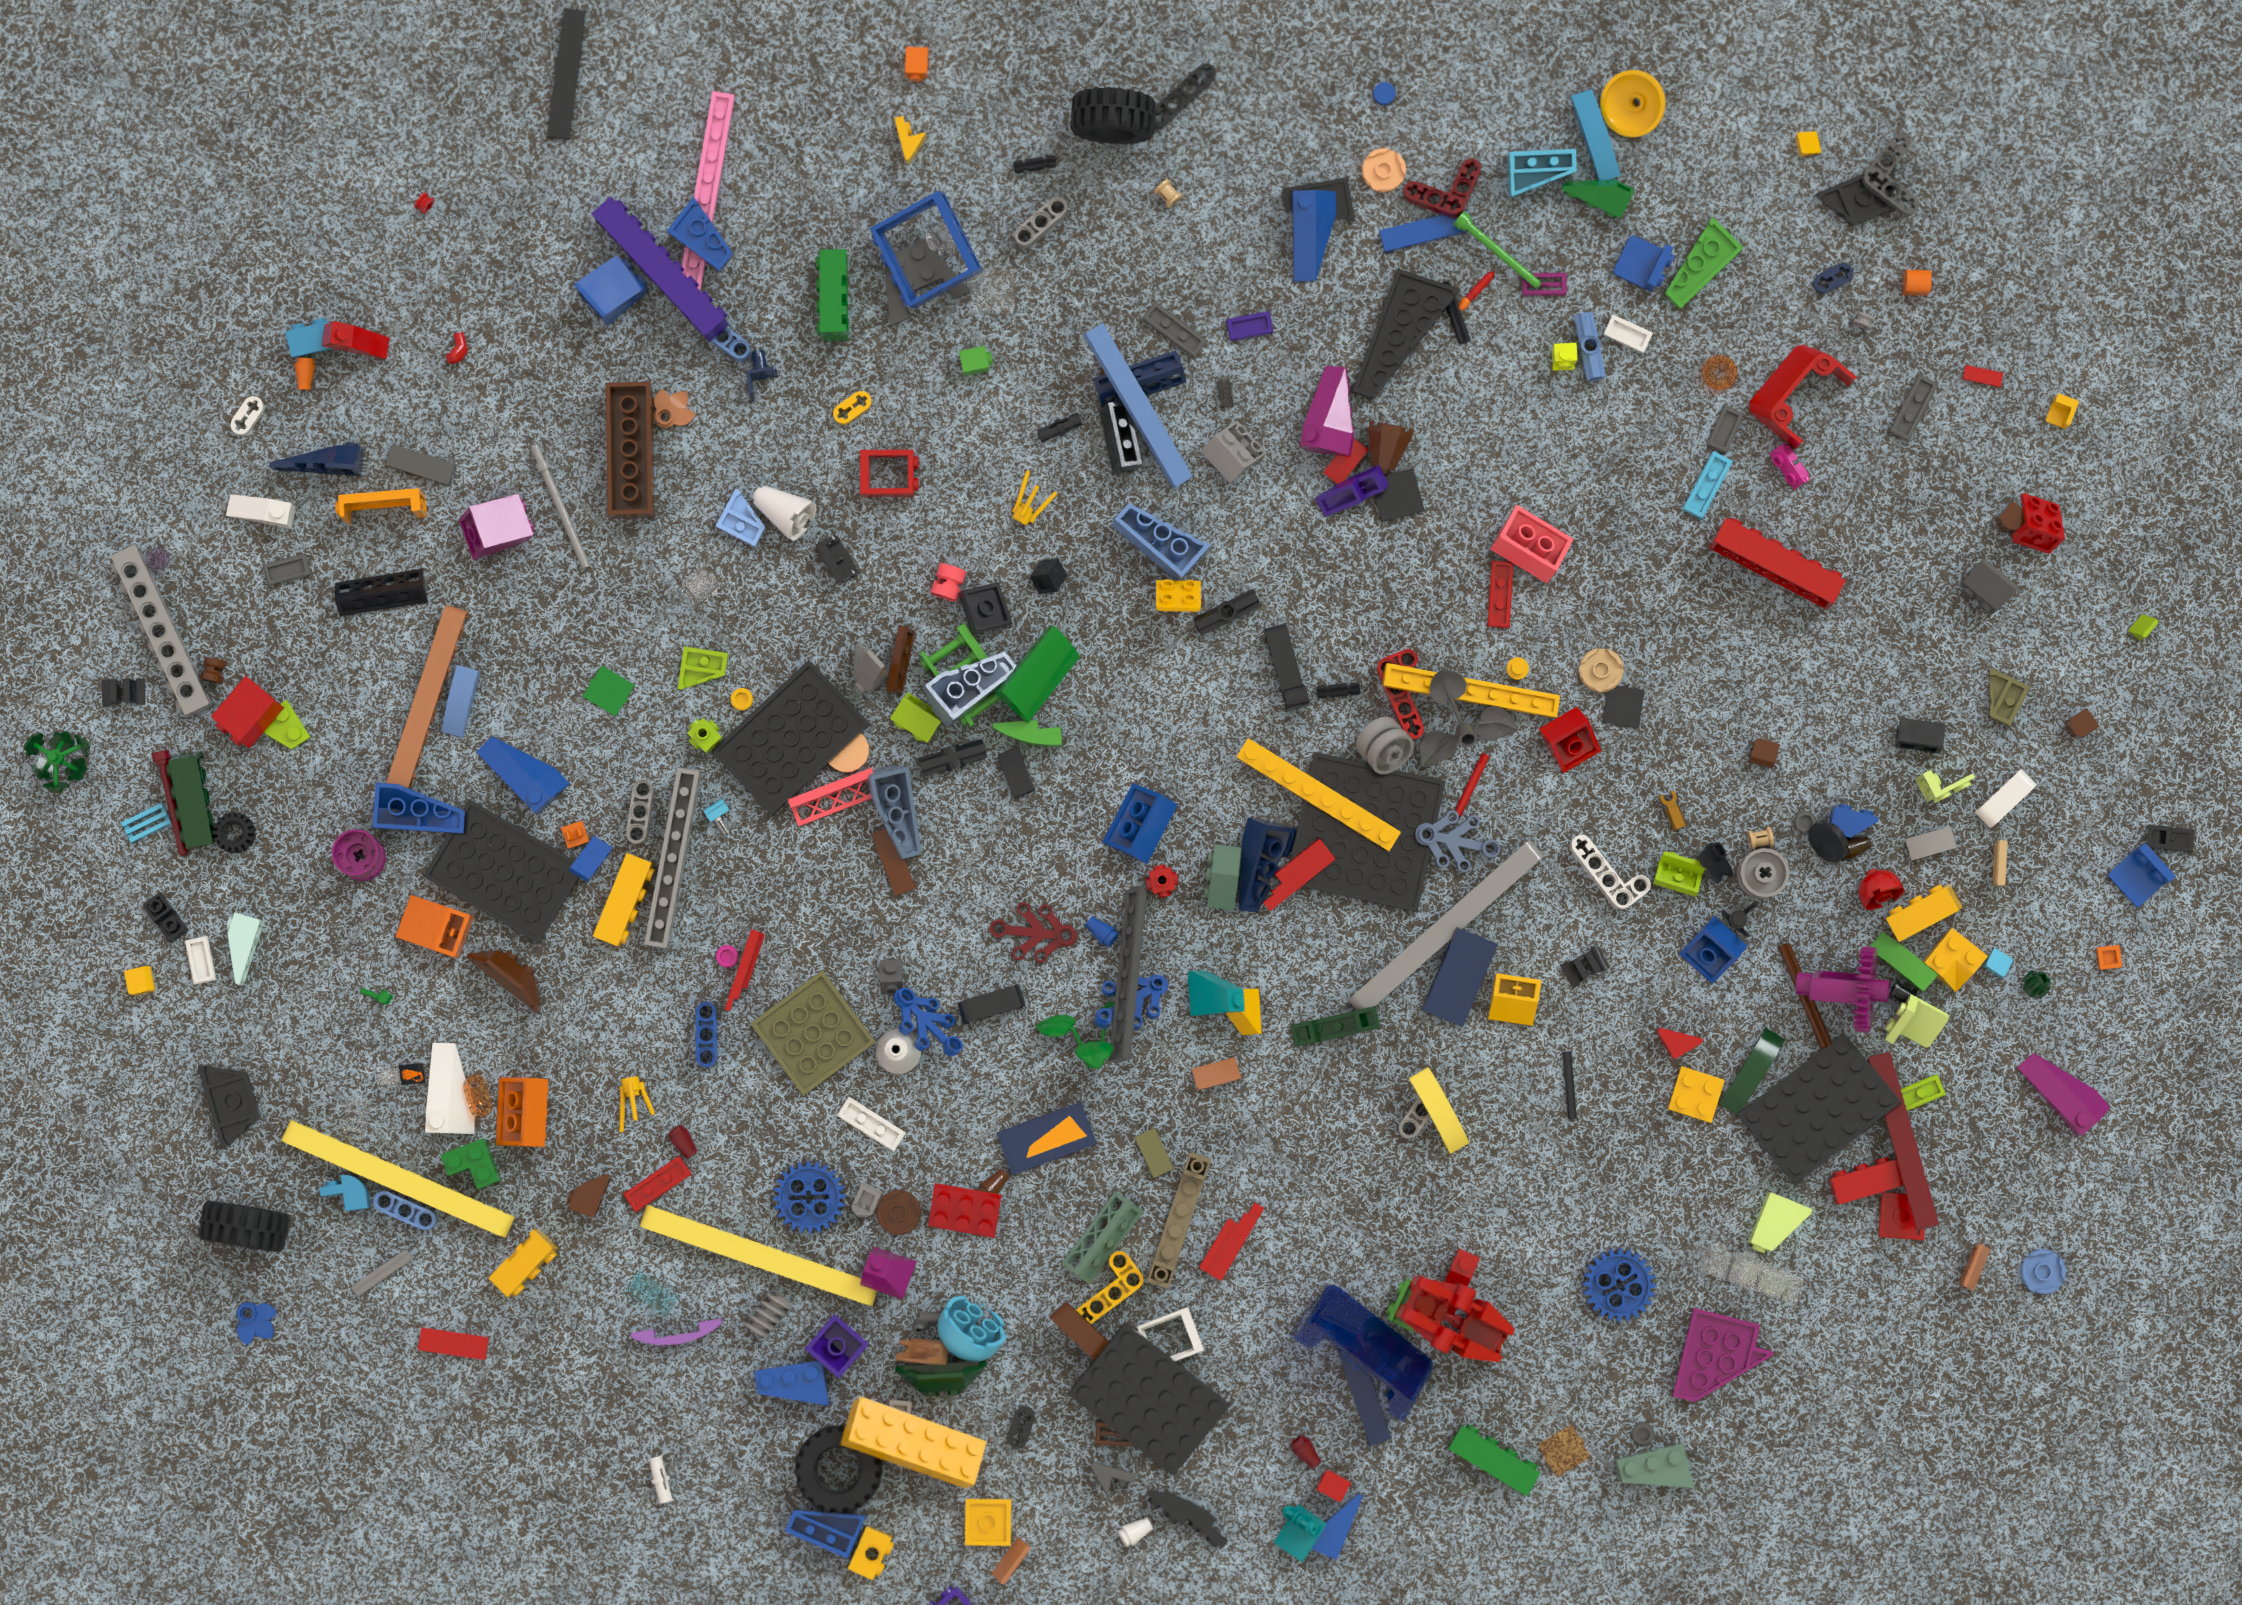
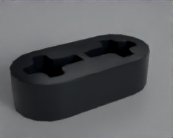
M1022 1406L1015 1412L1007 1436L1008 1443L1013 1448H1022L1027 1443L1035 1420V1413L1029 1406ZM1028 1410L1031 1420H1026L1024 1426H1021V1417L1018 1414ZM1018 1428L1023 1429L1021 1437L1024 1438V1441H1019L1017 1445L1014 1444V1439L1011 1438V1435H1016Z

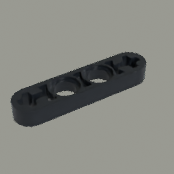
M1208 63L1198 66L1156 105V115H1160L1163 112L1162 106L1165 107L1167 112L1162 116V123L1159 121L1155 123V129L1165 127L1215 80L1216 70L1214 66ZM1201 70H1210V78L1204 77L1201 80L1203 85L1200 86L1197 80L1202 76ZM1191 83L1195 85L1196 92L1187 94L1184 91V86ZM1172 98L1178 99L1180 101L1179 108L1171 109L1168 106V101Z

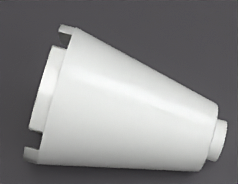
M768 486L759 487L753 495L754 505L788 539L793 541L799 539L806 532L807 529L803 528L808 519L813 521L815 517L816 504L811 500Z
M899 1029L890 1030L885 1033L878 1041L876 1047V1056L880 1065L888 1072L894 1074H903L912 1070L919 1062L921 1051H918L914 1046V1042L917 1040L915 1035L912 1033L903 1035ZM896 1045L900 1046V1052L897 1054L892 1052L893 1047Z

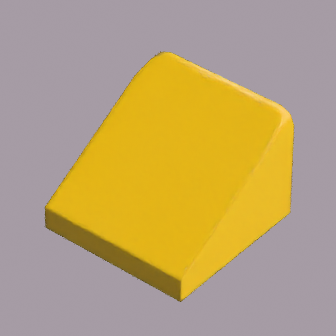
M1817 131L1800 132L1795 135L1799 157L1822 153Z

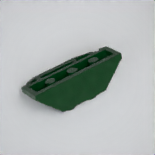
M987 1360L979 1362H949L946 1365L895 1366V1371L918 1392H925V1396H938V1391H947V1395H959L961 1390H965L986 1367Z

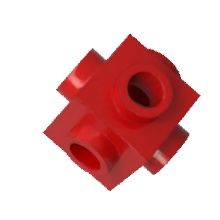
M1165 864L1152 867L1153 871H1149V877L1145 878L1148 891L1152 890L1153 895H1158V898L1171 896V892L1175 891V885H1179L1177 873L1172 872L1171 867L1166 868ZM1164 876L1167 881L1165 884H1159L1158 878Z

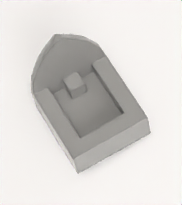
M863 1182L851 1206L853 1213L857 1217L862 1218L873 1215L884 1192Z

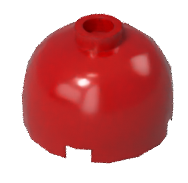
M1869 870L1858 886L1860 901L1868 911L1884 907L1880 903H1884L1893 898L1894 902L1897 901L1905 892L1898 876L1888 870Z

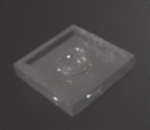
M983 269V272L972 277L970 282L969 312L1014 314L1015 270Z

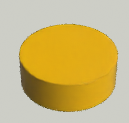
M745 688L736 689L731 695V704L735 709L745 711L752 706L753 696Z

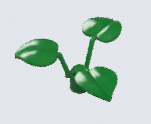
M1115 1001L1108 1002L1102 1007V1009H1109L1113 1007ZM1051 1016L1036 1026L1035 1030L1048 1037H1060L1071 1031L1079 1044L1075 1049V1054L1080 1060L1085 1062L1088 1068L1099 1070L1104 1061L1113 1053V1045L1104 1041L1106 1029H1102L1100 1041H1090L1083 1044L1076 1029L1072 1027L1076 1022L1071 1016Z

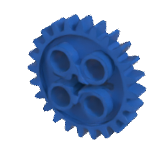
M807 1161L806 1167H803L802 1163L798 1162V1169L789 1166L791 1173L782 1172L785 1177L784 1181L777 1179L781 1187L773 1189L779 1193V1196L772 1198L779 1201V1204L774 1207V1209H781L782 1211L779 1213L778 1218L785 1216L786 1219L783 1224L786 1225L791 1222V1230L799 1226L800 1233H803L805 1228H808L809 1234H812L813 1228H816L818 1233H821L822 1225L829 1229V1221L837 1222L834 1215L842 1216L838 1208L846 1206L840 1202V1199L846 1198V1195L840 1194V1191L845 1186H838L837 1184L841 1177L834 1179L833 1176L836 1171L832 1170L828 1173V1165L820 1169L818 1161L814 1167L811 1166L810 1161ZM819 1179L825 1180L827 1184L823 1192L816 1191L814 1187L815 1182ZM796 1180H801L804 1184V1189L800 1193H796L792 1189V1184ZM808 1191H811L812 1195L830 1196L829 1199H813L811 1204H808L807 1200L789 1199L790 1196L807 1195ZM798 1202L802 1203L805 1208L804 1213L800 1216L795 1215L792 1210L794 1204ZM819 1202H824L827 1205V1211L823 1215H819L815 1211V1206Z
M1618 1248L1617 1254H1614V1251L1609 1249V1256L1600 1252L1601 1260L1594 1257L1595 1266L1587 1265L1591 1272L1583 1274L1589 1278L1587 1282L1582 1283V1285L1588 1286V1290L1584 1291L1583 1294L1590 1295L1586 1302L1595 1303L1592 1308L1593 1311L1601 1309L1600 1317L1608 1313L1607 1318L1610 1321L1614 1315H1616L1617 1322L1621 1321L1622 1316L1625 1317L1626 1321H1630V1314L1638 1318L1637 1310L1646 1312L1643 1306L1644 1303L1651 1305L1652 1303L1647 1298L1648 1296H1655L1650 1291V1288H1655L1657 1285L1650 1283V1280L1656 1276L1648 1274L1652 1267H1644L1646 1259L1638 1261L1639 1253L1631 1257L1630 1249H1627L1625 1254H1623L1622 1248ZM1621 1263H1626L1629 1266V1272L1625 1276L1620 1275L1618 1272V1267ZM1601 1274L1608 1275L1610 1279L1609 1284L1605 1287L1600 1286L1598 1282ZM1634 1274L1637 1275V1278L1622 1285V1291L1614 1289L1604 1296L1601 1294L1604 1290L1617 1284L1615 1280L1624 1281ZM1632 1283H1637L1640 1286V1292L1636 1296L1631 1295L1629 1292V1287ZM1612 1294L1619 1295L1621 1299L1620 1304L1616 1307L1611 1306L1609 1302Z

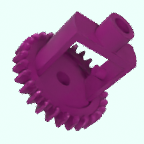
M1865 946L1860 949L1858 956L1860 960L1857 962L1862 966L1857 967L1856 970L1860 971L1861 974L1816 970L1814 974L1798 972L1796 995L1810 996V1000L1849 1003L1858 1006V1009L1853 1010L1855 1014H1858L1853 1017L1855 1020L1853 1022L1854 1030L1857 1032H1870L1875 1002L1888 1003L1890 980L1876 979V947Z

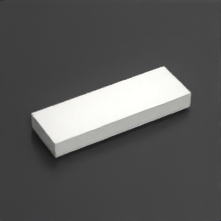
M848 1097L837 1114L838 1117L893 1152L906 1134L903 1130Z

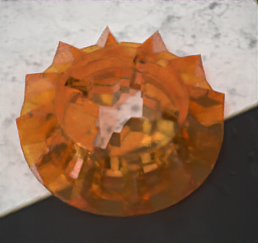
M1723 355L1709 358L1702 368V378L1706 386L1714 390L1724 391L1731 387L1737 379L1738 372L1735 363L1729 357ZM1722 364V372L1726 373L1725 375L1729 376H1721V378L1718 381H1716L1717 375L1712 371L1718 370V368Z

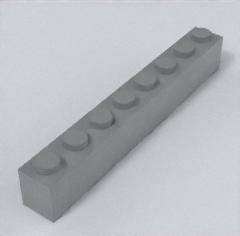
M677 768L644 945L666 950L670 948L702 778L700 771Z

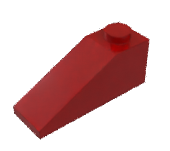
M332 321L324 325L322 347L387 359L390 337L354 325Z
M1457 1249L1444 1282L1455 1285L1461 1283L1468 1287L1480 1257ZM1449 1304L1446 1312L1455 1315L1457 1308Z

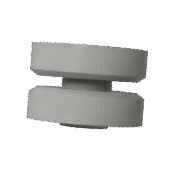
M1388 716L1373 720L1361 731L1356 741V749L1376 773L1389 774L1403 766L1410 758L1414 750V742L1407 732L1402 730L1396 720Z
M1761 848L1750 852L1742 858L1737 867L1736 878L1739 887L1746 895L1754 899L1763 900L1777 895L1785 888L1789 881L1790 870L1787 861L1780 853L1773 849ZM1760 870L1765 872L1764 878L1759 876L1761 874Z

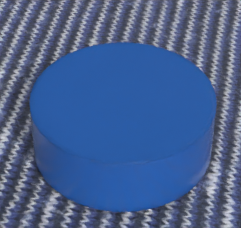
M1388 82L1379 83L1373 92L1374 100L1380 105L1392 103L1396 94L1395 88Z

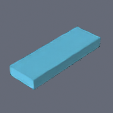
M1713 451L1682 510L1702 520L1733 461Z

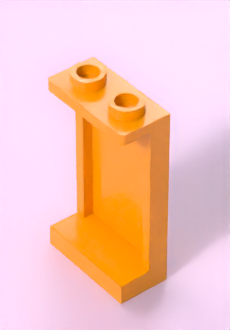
M419 488L338 495L339 501L335 502L336 514L340 515V518L347 524H352L351 511L401 506H411V511L418 518H427L426 495Z

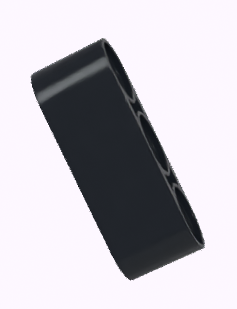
M1020 984L957 1003L963 1025L1026 1006Z

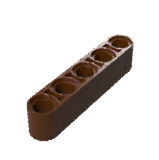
M1064 1301L1050 1316V1319L1093 1360L1109 1341L1067 1301Z

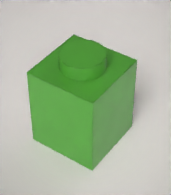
M985 346L959 351L964 376L990 371L989 365L993 364L991 351L986 352Z

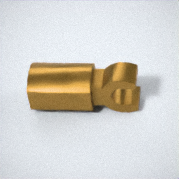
M1672 790L1670 791L1672 797L1670 801H1666L1663 794L1659 795V801L1662 805L1666 806V815L1672 830L1675 831L1687 826L1680 806L1676 805V792Z

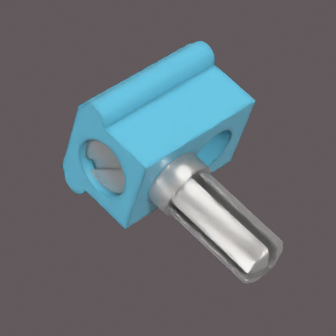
M720 799L703 811L709 821H714L721 833L726 835L718 821H720L726 832L729 833V829L721 815L729 811V808L724 800Z

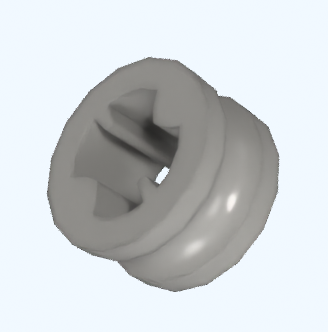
M1857 312V319H1854L1852 323L1864 330H1871L1872 326L1870 324L1874 323L1875 318L1869 314Z

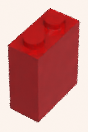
M245 676L212 714L211 718L217 722L215 727L224 734L229 732L231 734L229 739L239 747L244 744L250 749L284 707L254 681Z

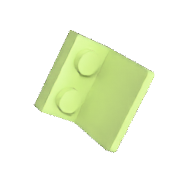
M1931 770L1916 777L1915 780L1926 801L1933 800L1934 803H1937L1950 796V790L1953 789L1954 793L1971 785L1969 780L1975 777L1971 774L1942 790L1938 775L1936 773L1933 774Z

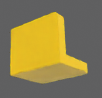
M2058 393L2053 398L2046 422L2067 429L2072 422L2079 401Z

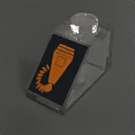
M424 1062L375 1067L378 1090L381 1091L427 1084Z

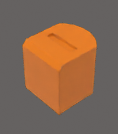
M1906 270L1903 273V295L1927 296L1931 292V270Z

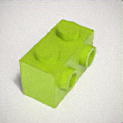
M909 692L902 698L890 718L894 721L895 726L910 731L915 739L927 743L942 722L933 712L931 706Z

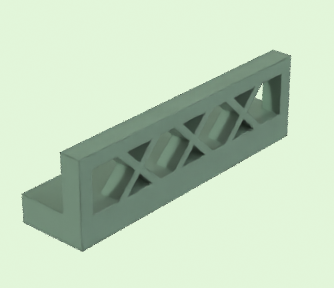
M1115 1191L1062 1264L1090 1285L1142 1215L1143 1211ZM1120 1199L1123 1204L1118 1210L1113 1211V1206ZM1108 1219L1106 1227L1100 1230L1102 1221ZM1094 1238L1092 1246L1086 1248L1088 1240ZM1081 1256V1261L1074 1268L1071 1263L1076 1257Z

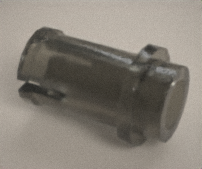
M1230 379L1219 380L1215 386L1219 393L1220 408L1234 406L1231 391L1233 383H1230Z

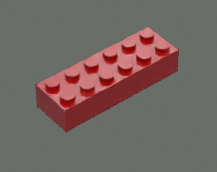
M1726 518L1720 524L1708 547L1709 549L1826 610L1835 603L1846 581L1841 578V573L1832 569L1828 571L1822 568L1820 562L1813 559L1809 561L1803 558L1802 553L1795 549H1790L1789 551L1782 547L1783 544L1778 540L1764 538L1760 531L1754 528L1749 530L1743 527V523L1735 518Z

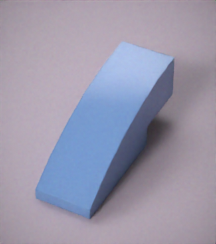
M460 665L456 666L441 732L463 738L481 675L478 670Z

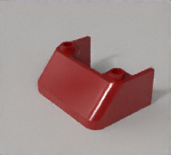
M1807 345L1796 346L1749 402L1750 413L1794 450L1801 445L1803 440L1786 427L1793 418V411L1784 401L1812 369L1820 376H1827L1832 373L1848 387L1857 378L1831 355Z

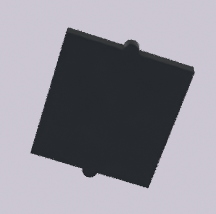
M1628 685L1617 686L1607 692L1602 722L1618 725L1619 728L1622 726L1639 728L1645 690L1630 688Z

